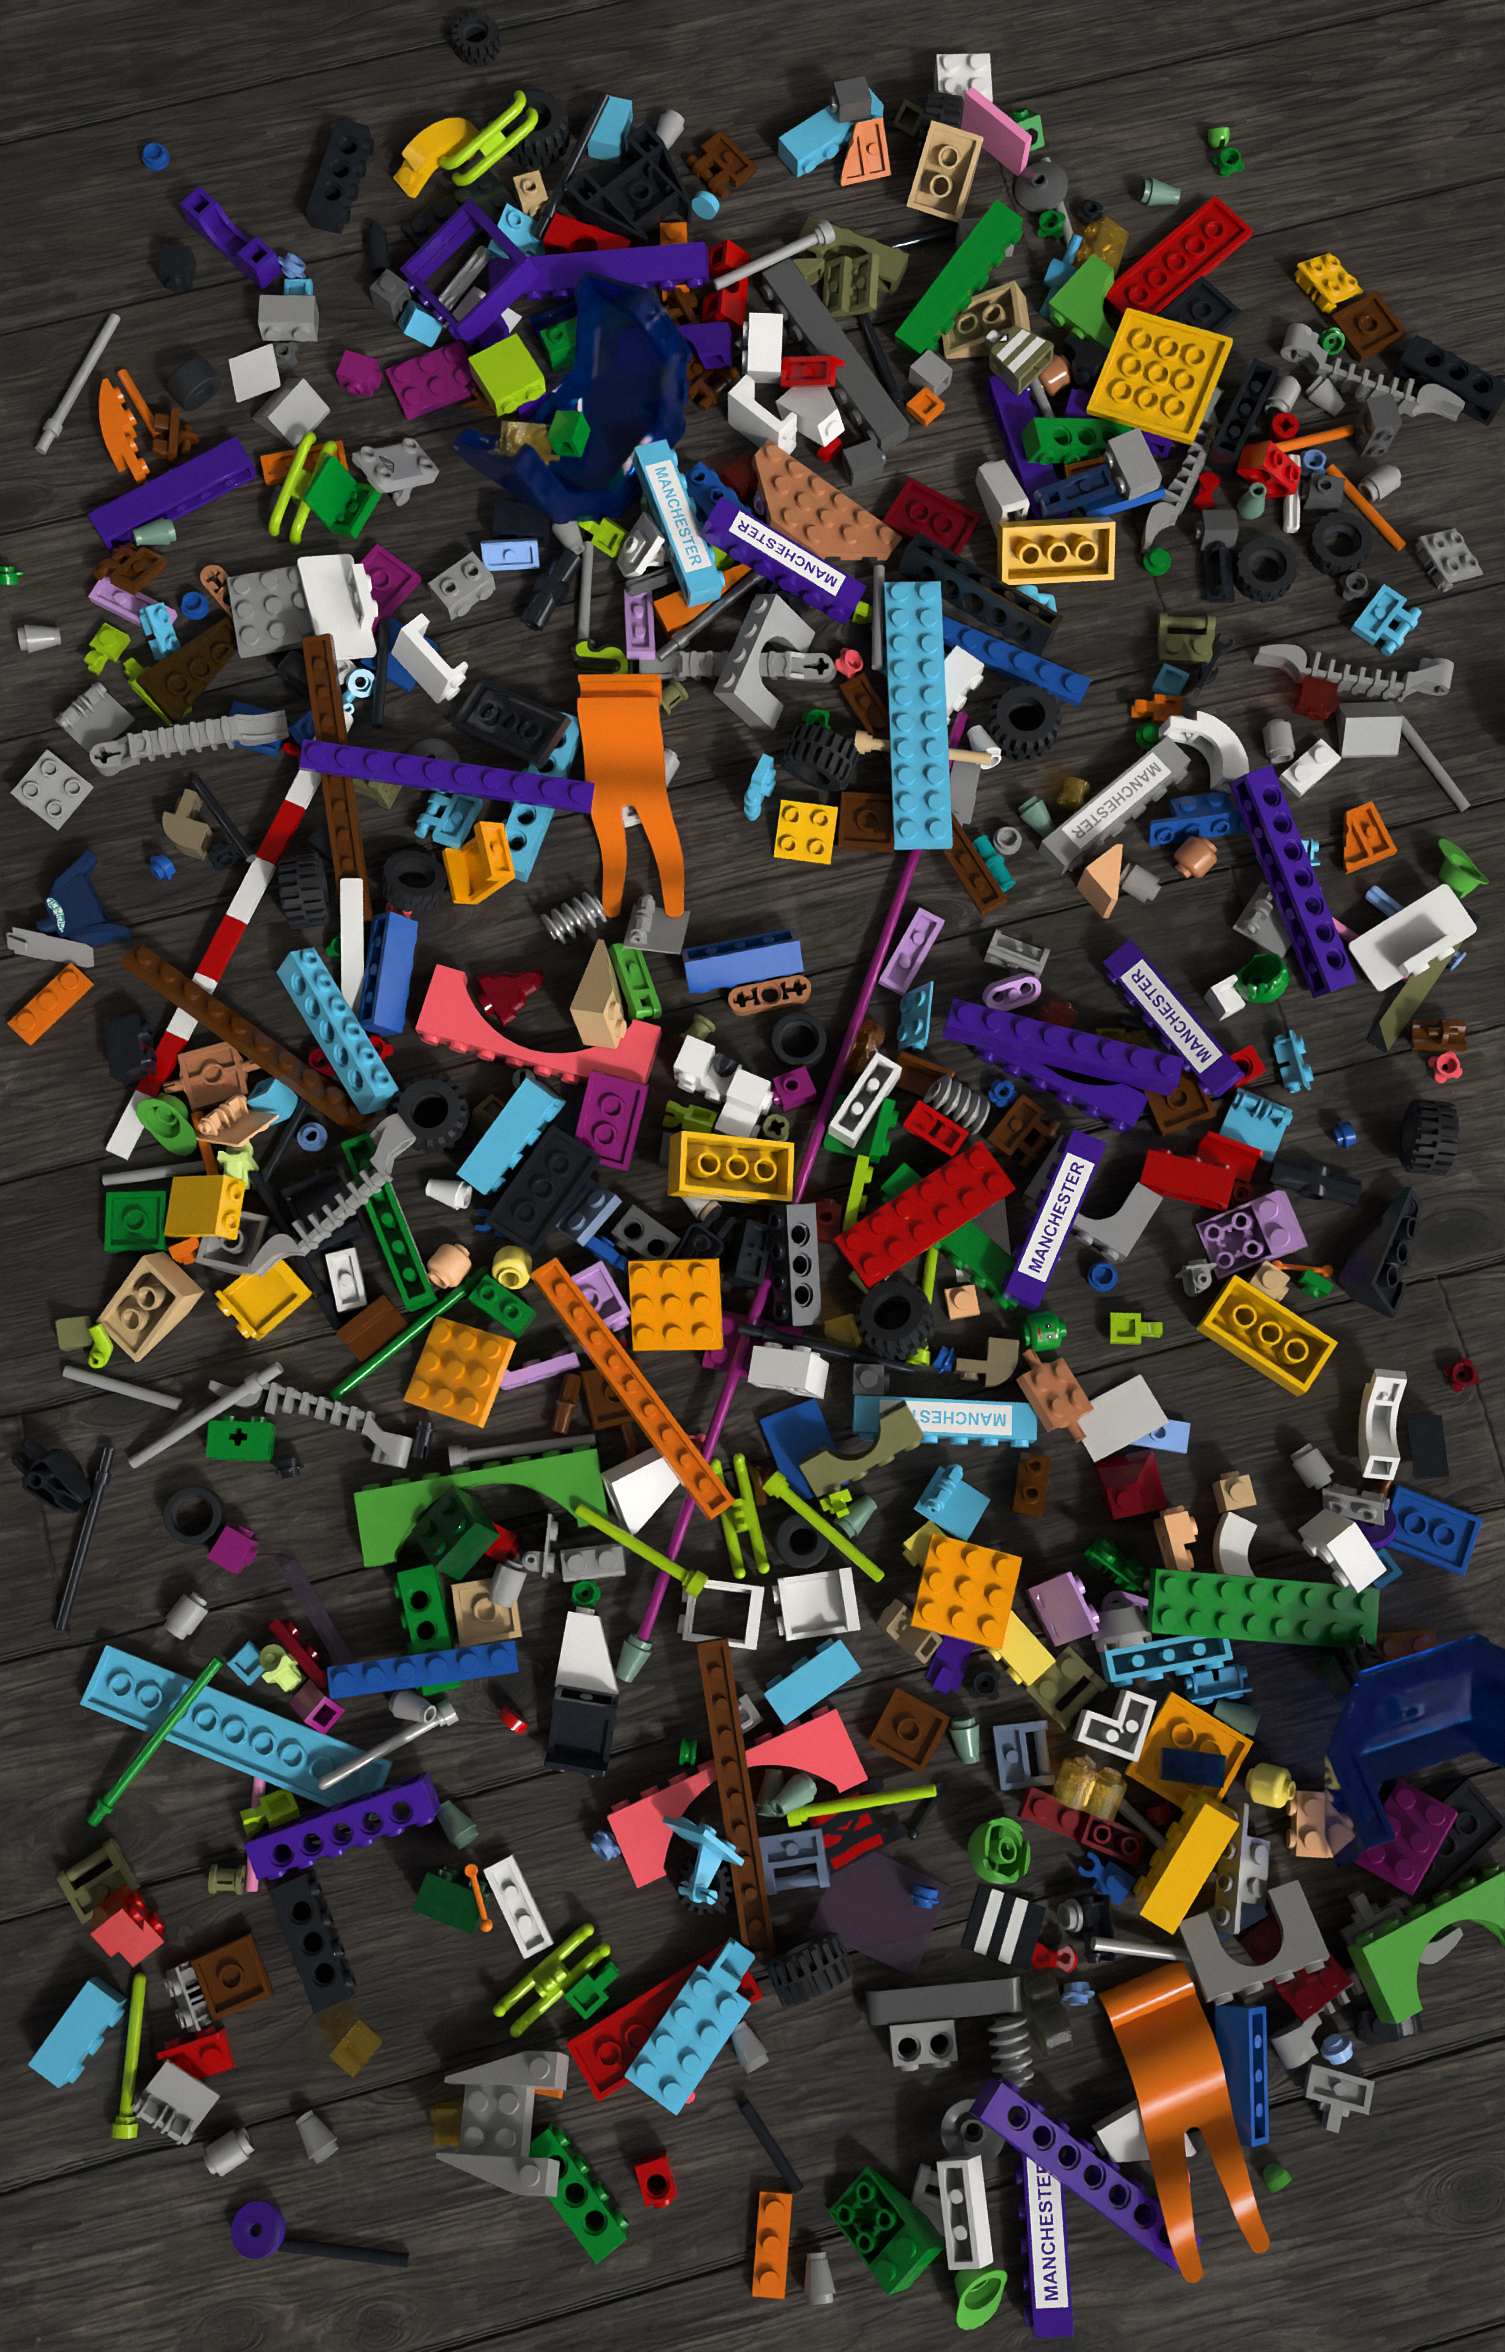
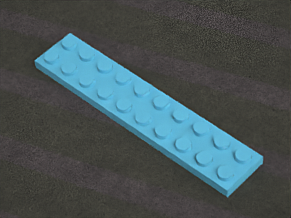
M941 581L884 582L894 850L952 849Z
M106 1645L80 1705L153 1734L194 1680L111 1645ZM208 1685L205 1686L165 1738L167 1741L326 1807L383 1787L393 1764L392 1761L381 1757L328 1789L321 1790L317 1785L321 1777L367 1751L327 1734L323 1735L315 1729ZM372 1812L367 1813V1817L369 1820L372 1815Z

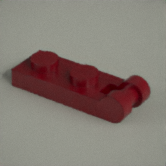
M277 1618L268 1628L320 1689H329L327 1670L318 1661L321 1657L319 1652L312 1644L308 1643L305 1645L298 1637L301 1631L290 1619L285 1621L284 1619Z

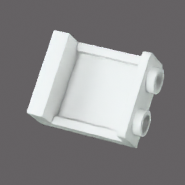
M746 374L728 392V423L759 448L767 440H770L790 455L797 444V415L791 412L783 421H780L754 401L755 380Z
M421 613L401 628L391 654L438 704L446 698L449 701L460 691L459 685L466 679L464 674L468 665L464 661L455 669H451L429 645L423 636L430 621Z
M851 1567L777 1578L778 1585L772 1586L774 1603L781 1604L782 1616L777 1617L779 1636L785 1635L786 1641L861 1630Z

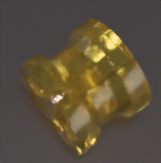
M1064 778L1061 785L1063 791L1058 795L1057 803L1065 809L1078 811L1086 803L1084 796L1089 793L1090 785L1079 778Z

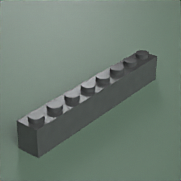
M790 257L763 272L760 290L764 299L767 302L771 301L775 307L776 314H783V322L785 321L790 328L794 341L796 343L800 342L803 346L805 355H832L845 361L844 368H836L835 387H832L838 403L845 405L849 411L853 424L859 426L864 432L865 440L874 439L877 447L882 448L884 452L906 440L909 423Z

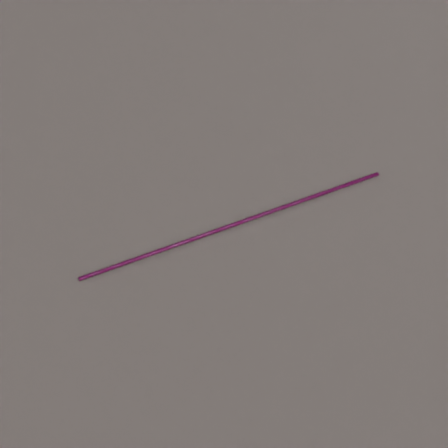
M957 713L948 739V748L957 749L968 718L966 713ZM949 760V770L953 760ZM922 849L909 851L794 1181L792 1202L786 1205L800 1203ZM770 1253L763 1284L758 1285L745 1322L747 1324L757 1326L772 1284V1258ZM741 1335L700 1452L708 1464L715 1449L753 1337ZM686 1492L664 1555L673 1562L676 1561L695 1506V1502L688 1492ZM661 1568L636 1638L645 1641L649 1639L671 1576Z

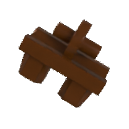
M680 287L672 290V298L663 308L665 314L661 318L662 325L704 324L702 323V315L695 316L694 314L698 308V300L694 293L683 294Z
M174 407L171 409V414L155 413L154 432L170 435L169 439L154 437L153 456L168 459V467L177 466L178 445L182 447V453L189 454L190 448L199 445V436L192 432V426L184 425L183 431H179L180 408Z
M1447 1019L1412 1020L1411 1050L1464 1052L1467 1050L1465 1041L1466 1021H1448Z

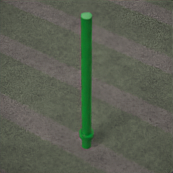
M482 1265L472 1275L469 1276L467 1274L460 1285L330 1391L331 1397L335 1401L340 1400L434 1322L436 1316L440 1317L467 1293L474 1290L486 1274L490 1275V1272Z
M214 1655L105 1796L98 1798L95 1802V1809L86 1819L90 1825L96 1827L106 1814H110L114 1810V1803L223 1665L224 1661L220 1657Z

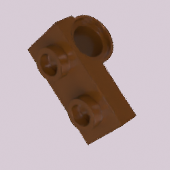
M1026 1452L1020 1453L1010 1512L1036 1518L1043 1516L1050 1457Z

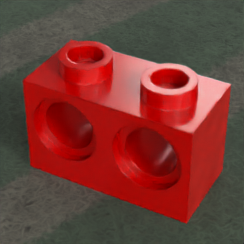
M1271 440L1243 446L1236 470L1251 485L1256 482L1264 484L1266 487L1265 497L1268 500L1295 494L1302 471Z
M920 1100L902 1126L950 1159L953 1158L969 1133Z

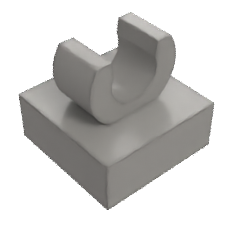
M747 1694L737 1700L742 1734L763 1721V1718Z

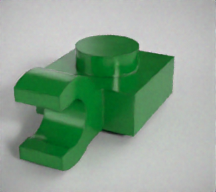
M610 1960L595 1977L587 1971L564 1993L565 1999L586 2020L609 1998V1993L605 1988L619 1976V1968Z

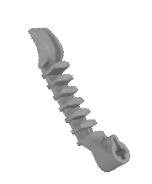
M1300 323L1291 324L1287 329L1281 349V356L1288 361L1304 365L1313 377L1312 382L1321 375L1324 379L1328 378L1335 388L1341 389V393L1345 394L1348 392L1354 394V398L1357 399L1360 397L1368 399L1393 393L1399 414L1405 413L1411 417L1421 413H1435L1456 421L1464 408L1465 402L1460 397L1437 384L1424 385L1419 390L1416 398L1411 396L1415 379H1408L1404 384L1403 391L1400 392L1397 390L1399 378L1394 377L1387 387L1382 385L1384 375L1379 374L1374 381L1368 380L1370 370L1367 369L1363 370L1360 376L1355 375L1356 364L1351 363L1346 368V371L1340 369L1341 358H1336L1332 365L1326 364L1328 351L1323 350L1317 344L1319 334L1312 332L1307 325Z
M1218 387L1214 389L1193 445L1190 446L1187 457L1176 479L1172 480L1168 490L1165 489V497L1157 500V504L1150 510L1141 539V553L1143 554L1150 549L1155 536L1162 529L1175 525L1178 516L1182 515L1211 447L1222 424L1218 423L1215 409L1224 393V390Z
M1289 644L1262 646L1259 648L1253 662L1256 665L1279 668L1287 673L1294 683H1303L1306 687L1314 685L1320 686L1324 690L1327 688L1336 689L1337 692L1345 690L1351 691V694L1354 695L1364 693L1367 694V697L1377 695L1382 696V699L1385 700L1395 698L1398 702H1402L1406 696L1416 691L1435 696L1448 694L1454 670V663L1450 660L1423 658L1420 661L1419 670L1416 672L1408 671L1402 676L1401 681L1396 680L1397 672L1395 671L1389 672L1386 680H1381L1382 670L1380 669L1372 671L1370 678L1364 677L1365 667L1358 668L1355 675H1350L1351 665L1348 664L1340 668V673L1334 672L1336 660L1333 659L1326 662L1324 670H1318L1321 653L1319 652L1312 654L1309 668H1306L1307 656L1304 650L1299 646Z
M678 651L674 652L662 663L655 656V660H639V674H660L661 681H670L673 678L677 681H684L686 677H692L696 681H701L702 677L715 680L716 677L721 675L729 657V652ZM770 651V653H760L759 674L761 679L762 677H770L772 680H777L778 677H786L788 680L828 683L834 679L837 671L832 659L824 653H798L791 651L776 653L775 651ZM824 662L829 668L825 669L821 675L816 668L821 667V663Z
M285 710L260 715L235 714L232 717L221 716L220 719L215 720L206 719L204 722L195 723L193 721L188 725L180 726L176 724L174 727L166 729L160 727L155 731L148 732V730H143V733L138 734L127 733V736L119 740L98 743L93 746L90 751V760L100 774L112 776L123 769L140 764V758L148 757L150 761H155L156 755L164 754L165 758H171L172 752L179 751L181 755H186V751L195 748L197 752H202V747L210 745L213 750H218V744L227 743L229 749H234V741L237 740L244 746L271 743L289 737ZM109 756L107 758V763L103 764L102 762L105 760L104 757Z
M396 1113L385 1118L370 1134L371 1139L377 1145L375 1155L370 1159L375 1169L370 1173L367 1169L358 1173L364 1184L359 1187L355 1181L349 1182L346 1186L352 1195L348 1199L343 1193H338L334 1196L340 1206L334 1210L331 1204L324 1205L322 1210L327 1218L323 1221L317 1213L310 1214L307 1218L315 1228L311 1232L308 1231L301 1220L293 1222L292 1226L302 1238L300 1242L286 1234H277L271 1237L257 1253L249 1267L254 1275L258 1274L260 1277H263L280 1260L289 1256L305 1257L309 1251L317 1249L319 1247L318 1244L324 1238H329L332 1235L331 1232L336 1227L344 1225L343 1221L347 1217L357 1213L356 1209L362 1204H367L370 1196L374 1193H379L381 1191L380 1187L386 1182L393 1180L391 1172L394 1159L416 1140L415 1135L399 1114Z
M210 1380L208 1387L220 1397L236 1389ZM271 1382V1384L266 1383L264 1389L256 1394L250 1393L235 1403V1405L245 1409H255L264 1402L268 1391L269 1394L264 1409L265 1413L275 1414L279 1395L285 1397L282 1406V1412L292 1414L295 1400L301 1401L298 1414L308 1416L311 1405L317 1406L314 1415L315 1419L324 1420L326 1411H333L330 1424L340 1426L342 1415L348 1416L347 1430L356 1431L357 1426L363 1427L361 1435L369 1437L375 1443L371 1457L372 1462L402 1469L407 1467L413 1439L384 1432L376 1422V1414L372 1411H367L366 1413L355 1406L349 1408L344 1403L338 1401L333 1403L321 1396L319 1398L313 1397L311 1393L304 1391L300 1393L297 1392V1389L292 1387L284 1388L275 1382Z
M1449 1924L1435 1934L1425 1947L1419 1962L1434 1964L1445 1957L1463 1936L1460 1927H1453L1452 1924ZM1356 1967L1345 1969V1973L1353 1981L1349 1987H1351L1354 1995L1365 1992L1360 1983L1361 1978ZM1345 1990L1337 1996L1340 2005L1350 2002ZM1331 2002L1304 2024L1296 2016L1295 2022L1270 2035L1269 2038L1284 2069L1298 2067L1319 2052L1312 2039V2035L1316 2027L1322 2024L1318 2015L1319 2012L1324 2010L1326 2015L1336 2012Z

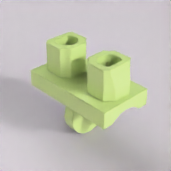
M250 1142L236 1148L227 1145L226 1152L218 1151L217 1160L224 1168L223 1175L245 1181V1190H249L250 1179L248 1176L255 1171H259L258 1165L252 1158L253 1147Z
M267 1645L260 1652L259 1663L263 1669L269 1671L262 1675L267 1683H278L285 1692H288L289 1690L294 1691L307 1679L297 1667L299 1665L291 1654H287L280 1645Z

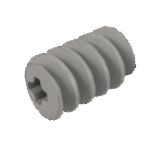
M592 890V897L586 892L581 893L582 902L576 897L572 898V908L566 903L561 904L562 913L555 908L551 909L552 919L546 914L541 915V920L554 943L558 939L562 944H566L565 934L567 933L575 939L576 928L585 934L587 932L586 923L596 928L597 917L604 923L607 922L604 909Z
M947 1074L942 1075L930 1086L923 1099L925 1104L933 1099L932 1109L937 1110L942 1105L941 1114L945 1117L950 1112H953L951 1121L954 1123L962 1118L960 1127L963 1129L971 1124L969 1132L971 1135H975L981 1129L990 1109L988 1101L985 1099L980 1100L979 1095L976 1093L971 1094L970 1089L967 1087L962 1088L961 1083L952 1081V1078Z
M1015 2014L994 2017L993 2020H995L996 2024L988 2027L987 2031L996 2033L997 2038L990 2040L989 2045L999 2047V2051L991 2054V2059L999 2060L1001 2064L992 2068V2071L1002 2074L1003 2078H1006L1018 2088L1033 2085L1034 2082L1028 2080L1034 2076V2071L1026 2067L1032 2063V2057L1024 2054V2052L1030 2049V2043L1021 2040L1029 2035L1026 2028L1020 2027L1026 2023V2016Z

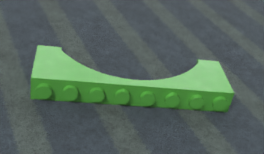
M590 1445L573 1447V1453L561 1455L560 1450L542 1453V1459L531 1460L530 1456L513 1458V1464L501 1466L500 1461L482 1464V1470L471 1471L470 1467L453 1469V1475L444 1477L440 1476V1472L422 1475V1481L410 1483V1478L393 1480L392 1486L380 1488V1484L362 1486V1492L354 1493L364 1567L371 1568L398 1563L399 1553L412 1529L451 1485L462 1491L487 1484H512L526 1487L544 1494L567 1509L577 1519L580 1529L593 1527V1525L575 1515V1510L579 1504L585 1505L610 1521L604 1483L600 1475L602 1470L598 1450L591 1449Z

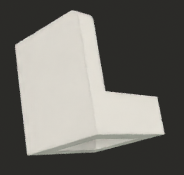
M1235 974L1212 986L1204 996L1218 1021L1241 1010L1246 1005L1234 987L1238 980Z

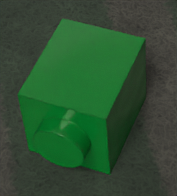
M557 410L547 439L557 456L582 457L591 429L582 412Z

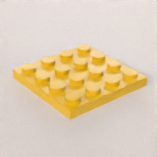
M1127 308L1087 406V414L1135 429L1139 427L1142 431L1193 445L1232 347L1233 338Z

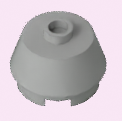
M1125 1601L1106 1605L1107 1611L1097 1613L1100 1622L1096 1623L1099 1631L1092 1633L1091 1640L1095 1641L1097 1652L1153 1642L1151 1633L1146 1632L1147 1618L1139 1605L1126 1607Z

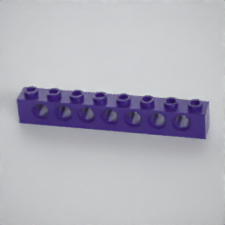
M1273 766L1246 773L1230 782L1231 791L1313 999L1357 982Z
M989 2077L969 2112L1166 2266L1181 2274L1166 2230L1164 2235L1159 2238L1160 2228L1164 2225L1159 2198L1153 2195L1150 2199L1143 2193L1145 2186L1129 2175L1125 2179L1118 2174L1120 2167L1109 2158L1103 2156L1100 2160L1093 2154L1095 2147L1079 2136L1075 2140L1068 2135L1070 2128L1055 2117L1050 2121L1043 2115L1045 2108L1030 2097L1025 2101L1017 2094L1020 2089L1006 2078H1003L1000 2082ZM1015 2106L1016 2116L1009 2122L1008 2112ZM1041 2126V2135L1039 2139L1034 2141V2130ZM1063 2146H1066V2155L1059 2161V2151ZM1091 2165V2174L1084 2180V2171ZM1116 2185V2193L1113 2198L1109 2199V2191L1112 2186ZM1138 2205H1141V2212L1137 2218H1134V2211ZM1195 2234L1198 2249L1203 2239Z

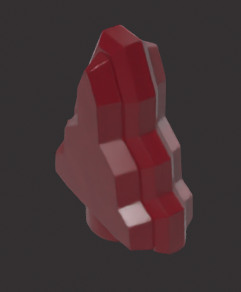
M541 968L523 969L515 974L508 971L494 974L489 971L476 977L482 989V993L476 997L486 1015L489 1017L495 1013L501 1024L505 1027L517 1019V1012L526 1006L527 997L538 991L546 976Z

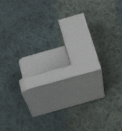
M927 350L910 366L908 382L919 392L924 387H927L938 397L950 386L953 369L931 350Z

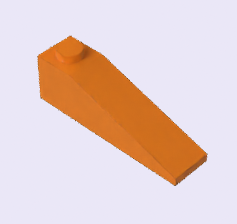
M742 563L722 572L725 587H722L720 599L753 573L754 570ZM682 590L654 601V615L669 642L670 637L678 630L683 631L719 600L688 608Z

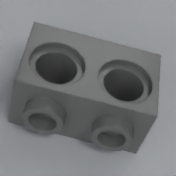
M1393 393L1365 400L1353 424V437L1360 458L1383 455L1387 452L1398 432L1402 421Z
M635 1205L630 1207L611 1232L612 1237L615 1239L614 1245L626 1254L630 1251L639 1257L638 1260L671 1259L681 1243L679 1237ZM630 1226H637L641 1229V1234L635 1239L625 1236V1231ZM654 1243H660L665 1247V1251L660 1256H652L648 1252L649 1247Z

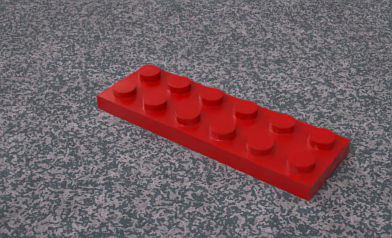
M1212 197L1114 281L1104 299V304L1121 320L1127 308L1155 316L1159 315L1200 276L1205 277L1245 243L1252 236L1253 229L1218 197Z
M979 1141L834 1238L833 1241L868 1290L873 1285L879 1283L880 1280L885 1279L1014 1192L1016 1188L984 1143Z
M727 1940L566 2042L570 2053L598 2102L631 2082L624 2077L625 2072L697 1965L700 1963L706 1969H709ZM748 1968L736 1991L753 2004L764 1997Z

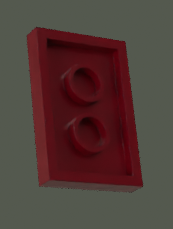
M909 477L882 522L910 542L918 533H921L960 556L980 524L982 516Z
M1274 1914L1270 1915L1238 1942L1256 1966L1270 1962L1280 1951L1281 1932ZM1330 1953L1328 1960L1324 1961L1325 1967L1320 1970L1307 1973L1304 1968L1293 1972L1295 1978L1280 1984H1276L1275 1979L1269 1981L1302 2024L1353 1983Z

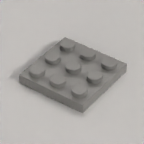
M297 565L227 577L238 652L241 658L302 648V638L315 636Z

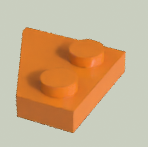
M883 117L854 123L839 180L840 186L891 175Z
M1372 801L1351 809L1344 814L1343 872L1345 875L1395 855L1397 849Z

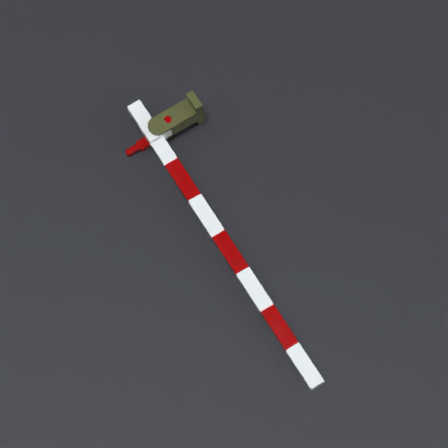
M344 711L346 731L348 733L354 719L349 712ZM285 743L282 747L284 753L300 761L302 749L290 743ZM299 770L256 854V860L252 862L192 979L193 982L211 995L268 886L280 858L283 856L322 780L321 773ZM353 778L356 792L377 800L380 806L389 810L402 787L401 785ZM177 1008L155 1051L158 1057V1063L156 1064L157 1076L148 1073L146 1078L140 1080L105 1149L128 1160L144 1128L136 1115V1107L141 1101L147 1098H156L162 1093L164 1089L163 1083L168 1081L178 1062L177 1055L182 1054L198 1023L196 1019L181 1008Z

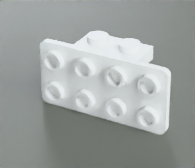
M350 554L299 558L297 567L314 635L326 633L333 635L337 661L374 657L377 649L371 628L375 617H378V605L376 600H372L370 594L372 590L371 578L369 574H365L363 564H355Z
M1443 884L1350 942L1348 949L1374 989L1381 992L1410 973L1414 977L1430 968L1428 962L1437 957L1441 961L1454 953L1453 946L1474 934L1477 927L1447 884Z

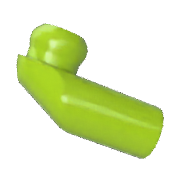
M102 1322L88 1328L94 1341L89 1353L88 1364L96 1369L107 1364L113 1351V1343Z

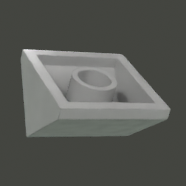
M287 378L252 418L292 449H297L303 435L308 431L312 432L331 411L304 378Z
M1393 702L1336 703L1335 710L1341 758L1396 757L1398 755L1403 715Z
M241 1211L237 1239L202 1237L195 1262L233 1275H253L249 1267L261 1249L269 1217Z

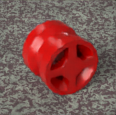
M1288 412L1277 414L1273 418L1267 432L1268 441L1271 440L1273 443L1294 439L1299 429L1298 419Z

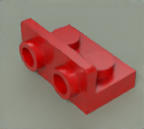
M214 2025L195 2032L196 2038L184 2041L183 2036L164 2042L165 2048L156 2053L158 2060L163 2059V2063H165L168 2059L198 2080L235 2067L226 2028L215 2031Z

